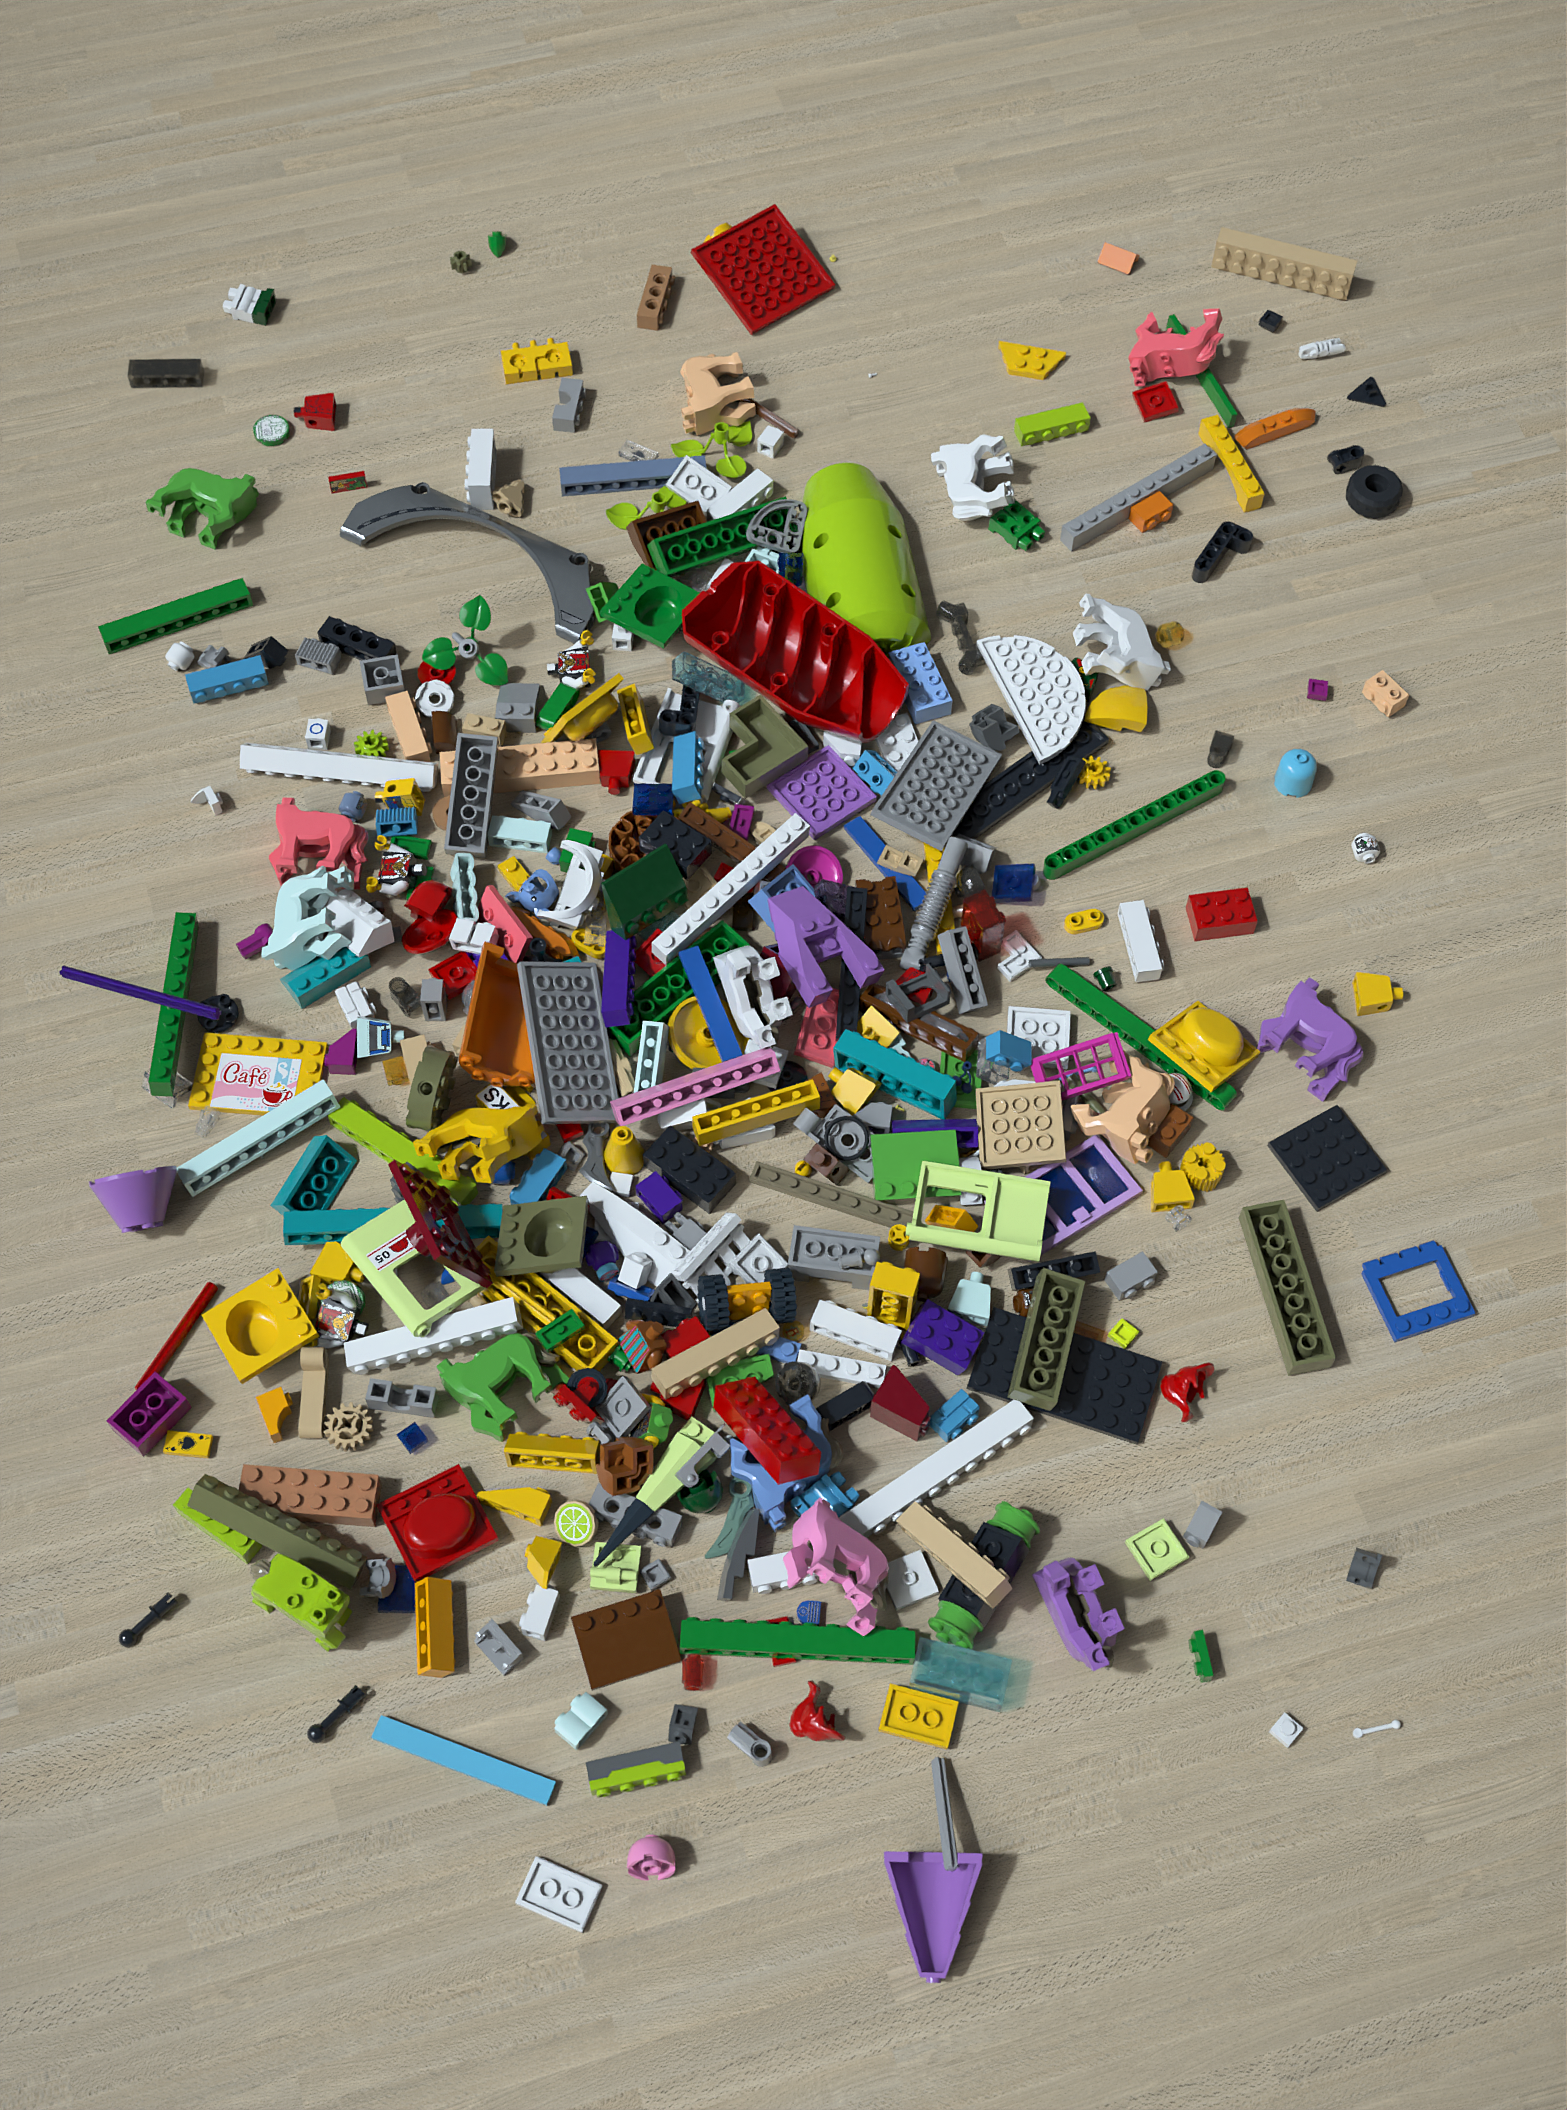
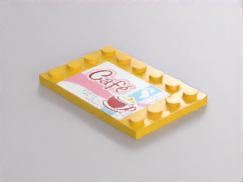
M204 1033L188 1107L190 1110L263 1116L322 1080L328 1044L327 1042Z

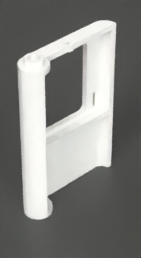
M668 688L651 730L654 749L642 754L633 777V782L649 790L656 787L667 788L675 797L672 792V786L655 782L668 744L674 742V737H676L660 733L659 715L666 709L680 711L682 695L676 694L672 689ZM699 700L695 731L698 737L703 739L705 746L703 750L706 752L704 762L702 763L704 789H702L701 798L697 799L701 804L708 801L711 788L733 733V730L729 727V713L741 707L739 703L733 700L724 701L722 706Z

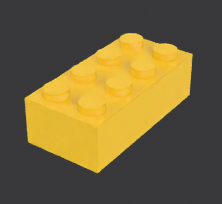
M876 1262L869 1286L867 1316H872L883 1324H893L899 1329L907 1331L916 1308L920 1273L911 1268L902 1269L895 1267L889 1262Z

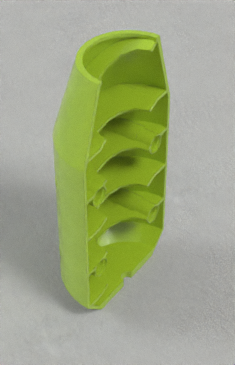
M838 463L819 470L808 480L803 495V503L807 507V514L799 548L802 551L801 568L807 594L870 636L887 658L891 651L925 642L927 645L931 640V633L902 515L875 475L867 467L856 463Z

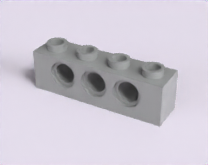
M598 1483L589 1505L593 1507L598 1522H609L616 1529L635 1497L628 1494L612 1496ZM612 1505L619 1507L617 1512L611 1513L607 1511ZM660 1507L632 1534L641 1539H645V1537L652 1539L656 1545L666 1547V1545L673 1547L683 1523L682 1516ZM652 1522H659L661 1524L658 1529H651L649 1527Z

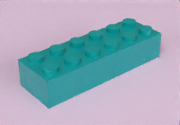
M845 1029L833 1047L835 1067L844 1073L848 1068H855L881 1082L882 1085L879 1087V1090L933 1116L946 1119L957 1102L956 1080L948 1074L943 1075L935 1071L931 1066H924L911 1057L900 1055L892 1048H885L875 1040H868L858 1032H851Z

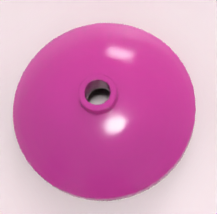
M816 845L803 847L797 850L787 862L786 869L794 864L815 891L824 883L833 886L832 883H835L838 888L842 886L843 872L836 856L824 847ZM808 874H809V875L811 876V878H812L811 881H809V880L807 879V875H808Z

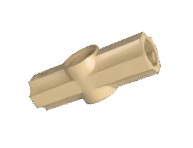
M608 1039L618 1091L621 1097L633 1094L635 1080L632 1076L629 1061L626 1057L624 1058L617 1040Z

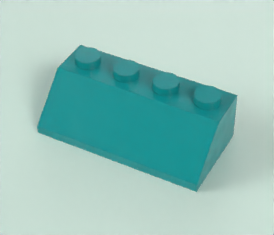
M343 947L329 960L317 956L307 964L282 977L280 981L300 1008L304 1009L371 968L368 954L358 957L347 947Z
M327 1135L314 1136L270 1206L283 1216L284 1212L293 1210H327L357 1159Z

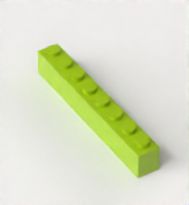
M343 1097L338 1102L340 1108L327 1115L330 1125L387 1163L394 1159L402 1164L409 1162L420 1170L424 1177L432 1178L440 1186H446L451 1192V1200L457 1206L470 1204L478 1195L475 1180L469 1176L464 1177L461 1174L458 1181L442 1179L437 1166L442 1159L438 1155H435V1157H429V1154L417 1156L413 1142L410 1141L406 1134L396 1132L388 1122H381L371 1111H364L356 1101H349Z

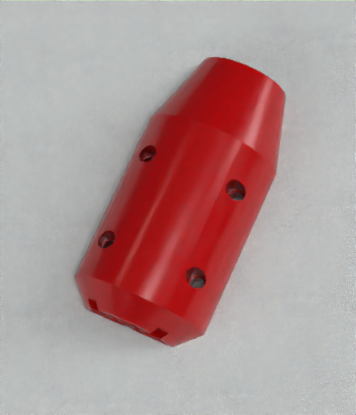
M760 561L730 564L711 582L707 591L703 590L682 610L683 635L689 645L802 724L862 743H868L876 739L887 729L899 713L909 690L908 682L870 636Z

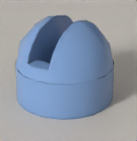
M554 847L546 855V859L551 864L557 865L559 864L562 852L557 847Z

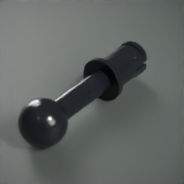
M167 1592L156 1604L150 1605L149 1609L151 1611L132 1629H125L119 1634L118 1640L121 1646L125 1648L134 1646L138 1635L155 1619L162 1620V1616L178 1603L177 1600L174 1598L167 1603L172 1597Z
M355 1685L341 1700L338 1699L339 1705L320 1724H313L309 1727L307 1731L308 1739L312 1743L322 1742L326 1737V1731L345 1712L351 1714L350 1710L366 1696L364 1692Z

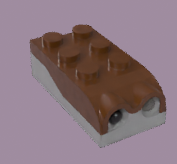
M885 877L882 881L875 882L866 879L855 880V888H867L863 943L876 954L878 960L902 958L906 949V939L896 877Z

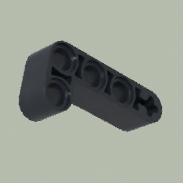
M1223 522L1196 559L1192 571L1193 581L1196 583L1206 582L1229 549L1240 554L1248 553L1251 548L1253 533L1233 522Z
M689 668L684 673L680 711L666 709L660 713L659 731L663 735L680 736L695 731L702 677L700 670Z

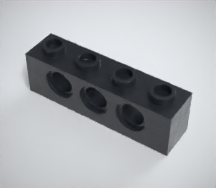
M328 616L317 632L321 643L334 644L339 647L341 653L360 661L397 655L395 643L390 639L379 637L373 632L362 630L358 626L345 623L339 618Z
M1096 1251L1007 1269L1012 1290L1034 1286L1036 1277L1043 1268L1074 1278L1100 1273Z

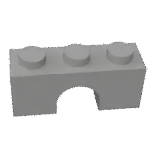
M561 379L559 400L560 404L566 405L555 404L552 416L553 431L575 433L576 426L580 424L579 412L583 411L582 399L586 398L587 390L583 386V380Z
M370 1378L365 1400L369 1409L435 1418L439 1395L436 1387L414 1384L413 1389L408 1390L396 1387L392 1381Z

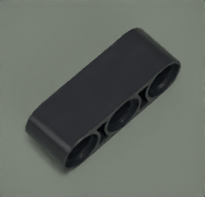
M862 1381L820 1405L816 1410L821 1415V1419H829L828 1429L830 1432L871 1408V1401L875 1395L866 1381Z

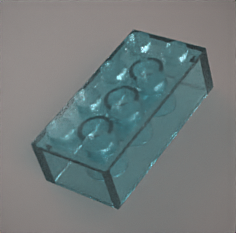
M920 1637L909 1688L959 1701L960 1703L1001 1712L1012 1659Z

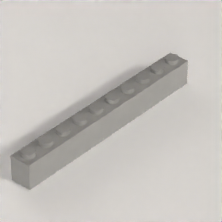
M1204 443L1062 525L1060 541L1071 552L1129 519L1130 508L1158 491L1167 497L1213 470L1216 454Z

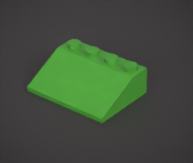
M955 1129L870 1135L875 1200L916 1198L922 1160L959 1166ZM929 1186L926 1189L925 1197L961 1195V1191Z

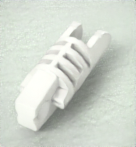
M1340 338L1328 339L1300 346L1299 357L1301 359H1315L1317 357L1340 354L1346 349L1341 343Z

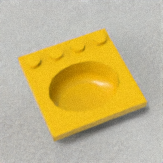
M620 673L565 713L553 728L551 727L543 734L545 737L540 743L554 742L564 734L572 741H580L604 724L618 708V702L612 692L624 679Z
M1196 1001L1154 1031L1148 1038L1153 1045L1210 1092L1214 1091L1256 1059L1261 1052L1243 1038L1238 1027L1229 1018L1220 1012L1207 1008L1199 1001Z
M279 1268L202 1314L203 1319L241 1384L249 1381L319 1337V1334Z

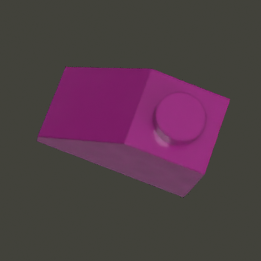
M351 1029L329 1046V1054H325V1066H328L330 1074L355 1075L357 1064V1029Z

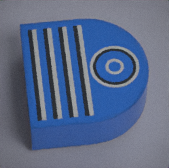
M807 1600L800 1603L797 1608L798 1620L802 1624L815 1623L819 1626L821 1601Z

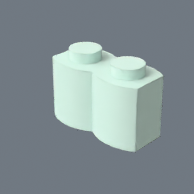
M587 1692L582 1696L578 1694L570 1704L572 1708L566 1714L564 1712L561 1713L554 1723L556 1724L554 1728L555 1733L576 1751L608 1715L607 1709Z

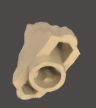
M519 479L513 481L510 485L497 486L491 494L492 499L497 503L498 510L512 517H521L524 511L522 496L525 492L524 481Z

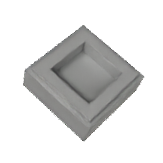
M660 1559L639 1570L651 1592L671 1580V1576Z

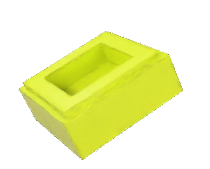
M1121 1318L1108 1333V1337L1126 1349L1139 1334V1331Z

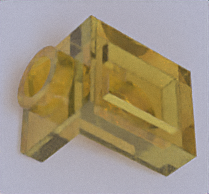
M403 1056L382 1061L388 1086H397L409 1081Z

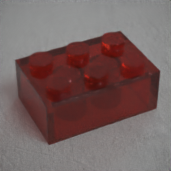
M986 890L964 899L960 927L966 926L970 942L974 943L978 949V961L980 962L1001 952L1006 923L1005 915L1003 912H999L994 898L989 896Z

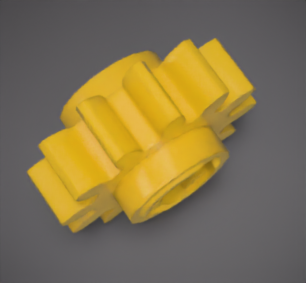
M1092 756L1089 757V761L1082 758L1086 763L1078 776L1080 778L1079 784L1085 782L1086 788L1093 785L1094 789H1097L1098 784L1104 787L1105 781L1108 782L1110 779L1111 771L1110 767H1106L1107 761L1101 763L1100 757L1093 760Z

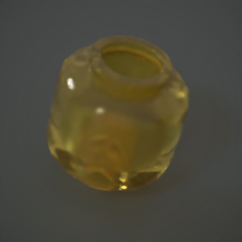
M1177 621L1161 624L1156 632V640L1165 648L1179 645L1184 639V628Z

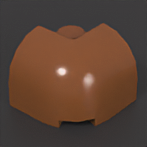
M636 1437L616 1438L615 1442L600 1444V1463H596V1470L602 1488L612 1496L631 1493L641 1489L640 1486L646 1481L648 1475H652L653 1444Z

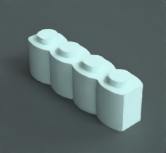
M456 853L450 870V876L453 881L452 895L455 899L453 910L457 918L471 919L477 923L479 911L476 906L477 892L474 888L476 883V877L473 872L474 858L471 853Z

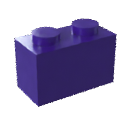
M656 1171L635 1185L636 1195L662 1225L673 1218L676 1213L683 1210V1198L676 1190L673 1191L669 1187L670 1183L666 1177L660 1176Z

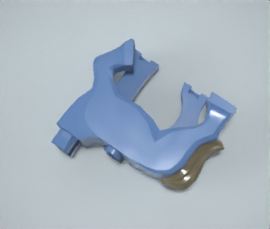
M809 1395L790 1404L789 1411L795 1417L805 1422L806 1430L802 1429V1431L821 1451L818 1475L778 1485L743 1443L733 1438L730 1439L731 1474L751 1484L754 1505L756 1509H759V1515L765 1525L769 1523L774 1532L786 1526L784 1507L787 1502L796 1496L799 1497L813 1484L821 1480L824 1475H828L830 1469L839 1465L843 1459L844 1451L842 1445L829 1432V1419H821V1415L813 1406Z

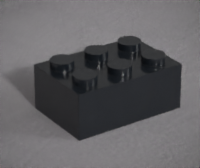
M664 810L639 836L640 851L646 855L663 844H667L682 878L687 881L712 854V842L709 838Z

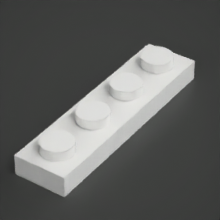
M800 1349L795 1373L853 1384L866 1381L868 1386L879 1388L885 1377L886 1365Z

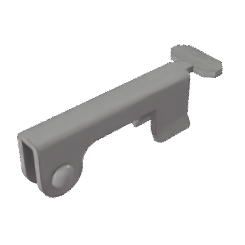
M725 1423L675 1474V1477L686 1487H693L697 1484L699 1478L694 1471V1466L709 1450L717 1458H721L730 1449V1445L718 1434L726 1425Z

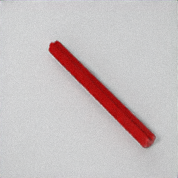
M206 1283L136 1384L135 1390L154 1372L160 1374L217 1292L218 1287L214 1283Z

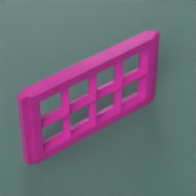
M1117 1032L1033 1058L1032 1065H1030L1036 1083L1048 1082L1061 1077L1065 1089L1064 1092H1061L1062 1101L1132 1078ZM1108 1043L1112 1057L1099 1061L1095 1047ZM1091 1049L1095 1062L1082 1066L1078 1053ZM1073 1054L1077 1068L1064 1072L1060 1058ZM1056 1060L1060 1074L1047 1078L1043 1064ZM1114 1060L1118 1074L1105 1078L1101 1064ZM1096 1066L1100 1080L1087 1084L1083 1070ZM1079 1072L1082 1086L1069 1089L1066 1076Z

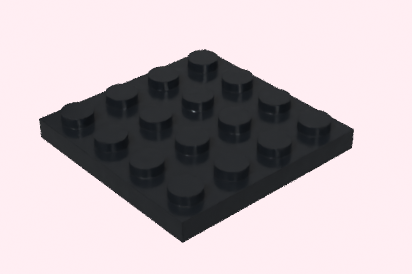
M1338 1105L1273 1139L1267 1145L1316 1212L1387 1172L1386 1167Z

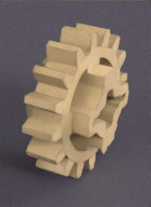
M350 1402L348 1407L341 1403V1409L339 1410L335 1407L332 1408L334 1414H327L329 1422H324L323 1424L327 1429L324 1431L326 1437H329L327 1439L329 1444L335 1443L334 1446L337 1450L343 1446L344 1452H347L349 1447L356 1451L357 1444H360L362 1447L365 1446L363 1440H370L371 1437L368 1432H373V1427L370 1425L373 1423L371 1417H368V1410H363L360 1404L354 1408L353 1402Z

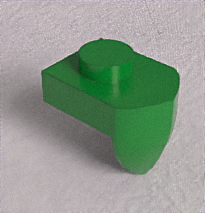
M492 231V234L488 235L489 248L499 258L505 249L507 234H502V231Z

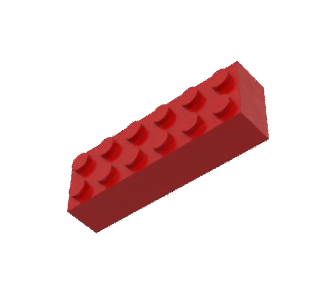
M748 1377L716 1385L713 1408L778 1485L818 1475L821 1451L756 1377Z

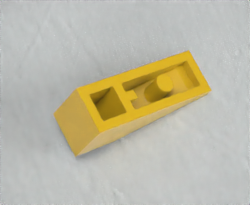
M524 1487L480 1491L477 1494L480 1504L538 1526H542L552 1504L549 1492L539 1487L536 1489Z

